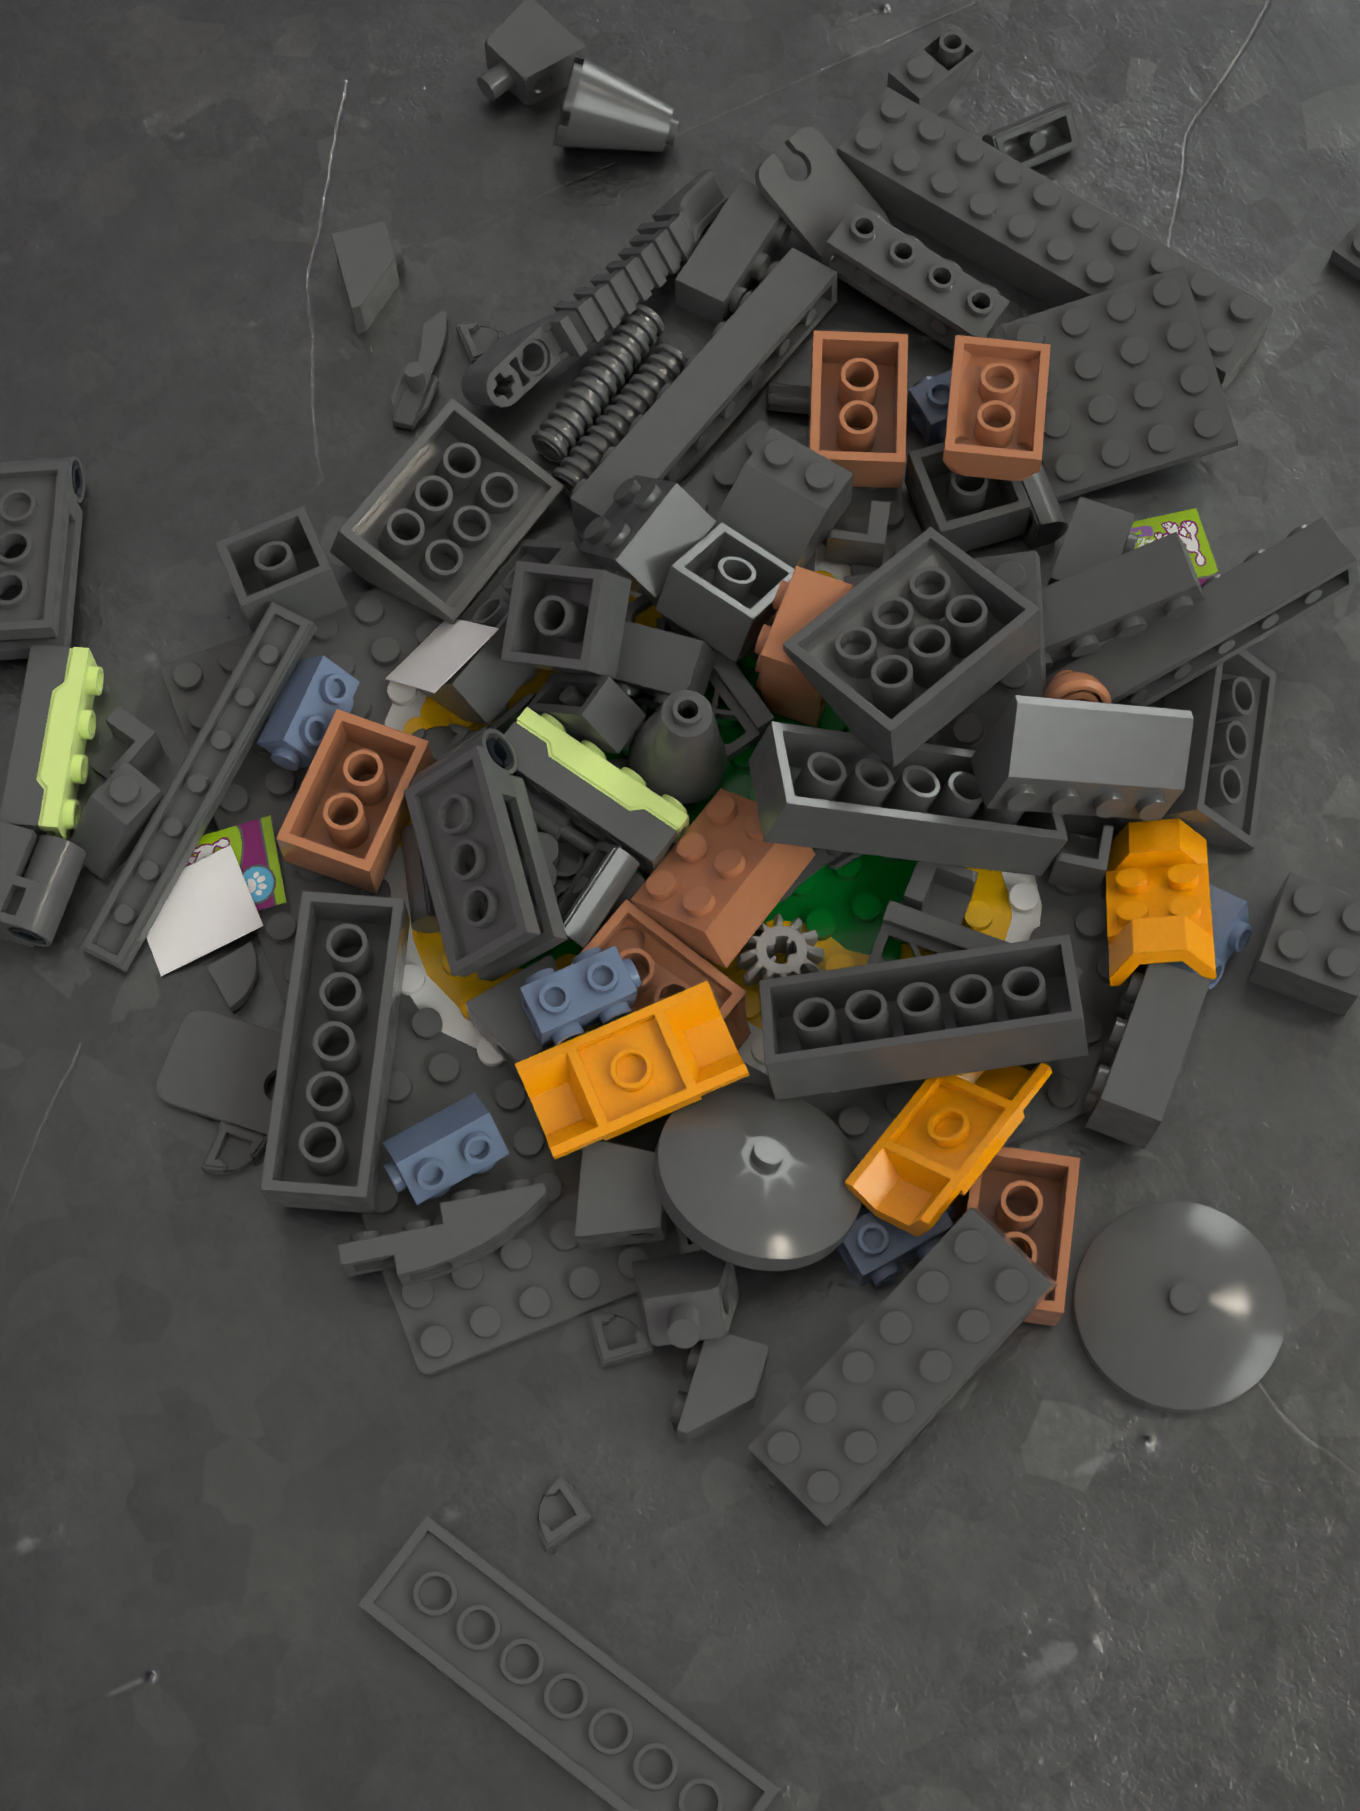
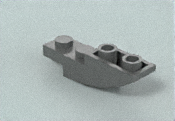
M520 1179L504 1184L502 1186L503 1191L483 1195L482 1191L477 1189L457 1192L451 1195V1201L440 1203L443 1224L434 1225L431 1220H420L402 1226L403 1232L382 1236L380 1231L372 1230L352 1235L350 1242L338 1244L341 1266L347 1277L396 1268L397 1276L403 1287L429 1281L457 1271L486 1257L527 1228L549 1206L544 1182L534 1184L531 1179Z

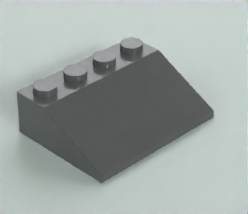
M451 398L340 528L330 553L367 582L453 624L558 496L564 486L465 407Z
M929 527L783 644V651L856 738L894 768L1040 648V608L932 527Z

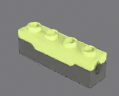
M31 644L0 809V821L34 830L38 838L41 835H51L69 841L71 829H76L80 820V802L76 799L79 784H85L88 776V758L84 754L87 739L92 740L96 730V715L92 710L95 695H101L104 684L103 669L97 666L89 648Z
M526 707L517 718V722H514L504 734L514 747L518 758V768L512 776L523 778L526 789L570 816L571 824L595 841H604L619 846L640 863L638 870L648 877L689 828V815H687V810L678 800L667 794H663L660 797L648 789L646 782L639 774L628 767H622L620 770L608 762L605 754L595 744L587 740H582L580 743L568 735L565 727L553 716L547 713H543L540 716Z

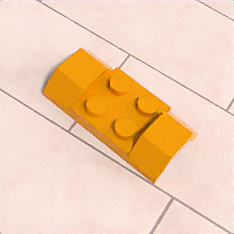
M1179 818L1128 822L1111 841L1106 870L1110 986H1121L1140 964L1181 961L1199 975L1208 979H1217L1206 839Z
M708 981L515 1063V1067L531 1100L555 1160L602 1139L607 1141L697 1102L705 1094L749 1076L748 1069L733 1042Z
M1040 1063L1031 1071L1021 1066H1011L926 1079L845 1180L844 1183L847 1189L876 1217L916 1237L932 1229L959 1193L962 1195L967 1193L1025 1118L1023 1110L1053 1073L1051 1067Z

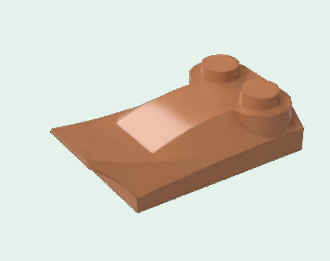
M955 335L943 448V462L948 469L963 476L1021 481L1040 472L1051 344Z
M627 899L581 951L582 953L594 947H600L604 951L616 946L622 960L626 958L632 960L642 983V986L636 988L638 991L636 1006L630 1008L632 1013L708 981L737 1050H739L751 1034L745 1011L747 992Z

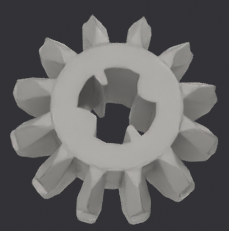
M779 913L773 917V927L769 928L762 922L755 931V935H752L744 945L743 949L745 952L738 955V967L747 970L744 974L746 986L759 984V980L821 971L817 964L824 961V950L814 946L818 940L816 931L811 930L801 933L802 920L799 917L794 919L789 927L783 926V918ZM785 953L787 963H776V956L774 954Z

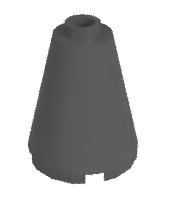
M575 55L569 75L571 76L570 82H568L567 89L565 90L556 126L553 145L566 148L662 152L665 144L673 146L680 119L672 117V106L587 58Z
M680 690L668 696L637 730L629 746V768L639 774L646 782V787L660 797L663 794H667L678 800L681 804L694 802L695 805L704 802L718 789L726 771V749L712 707L703 695L692 690Z

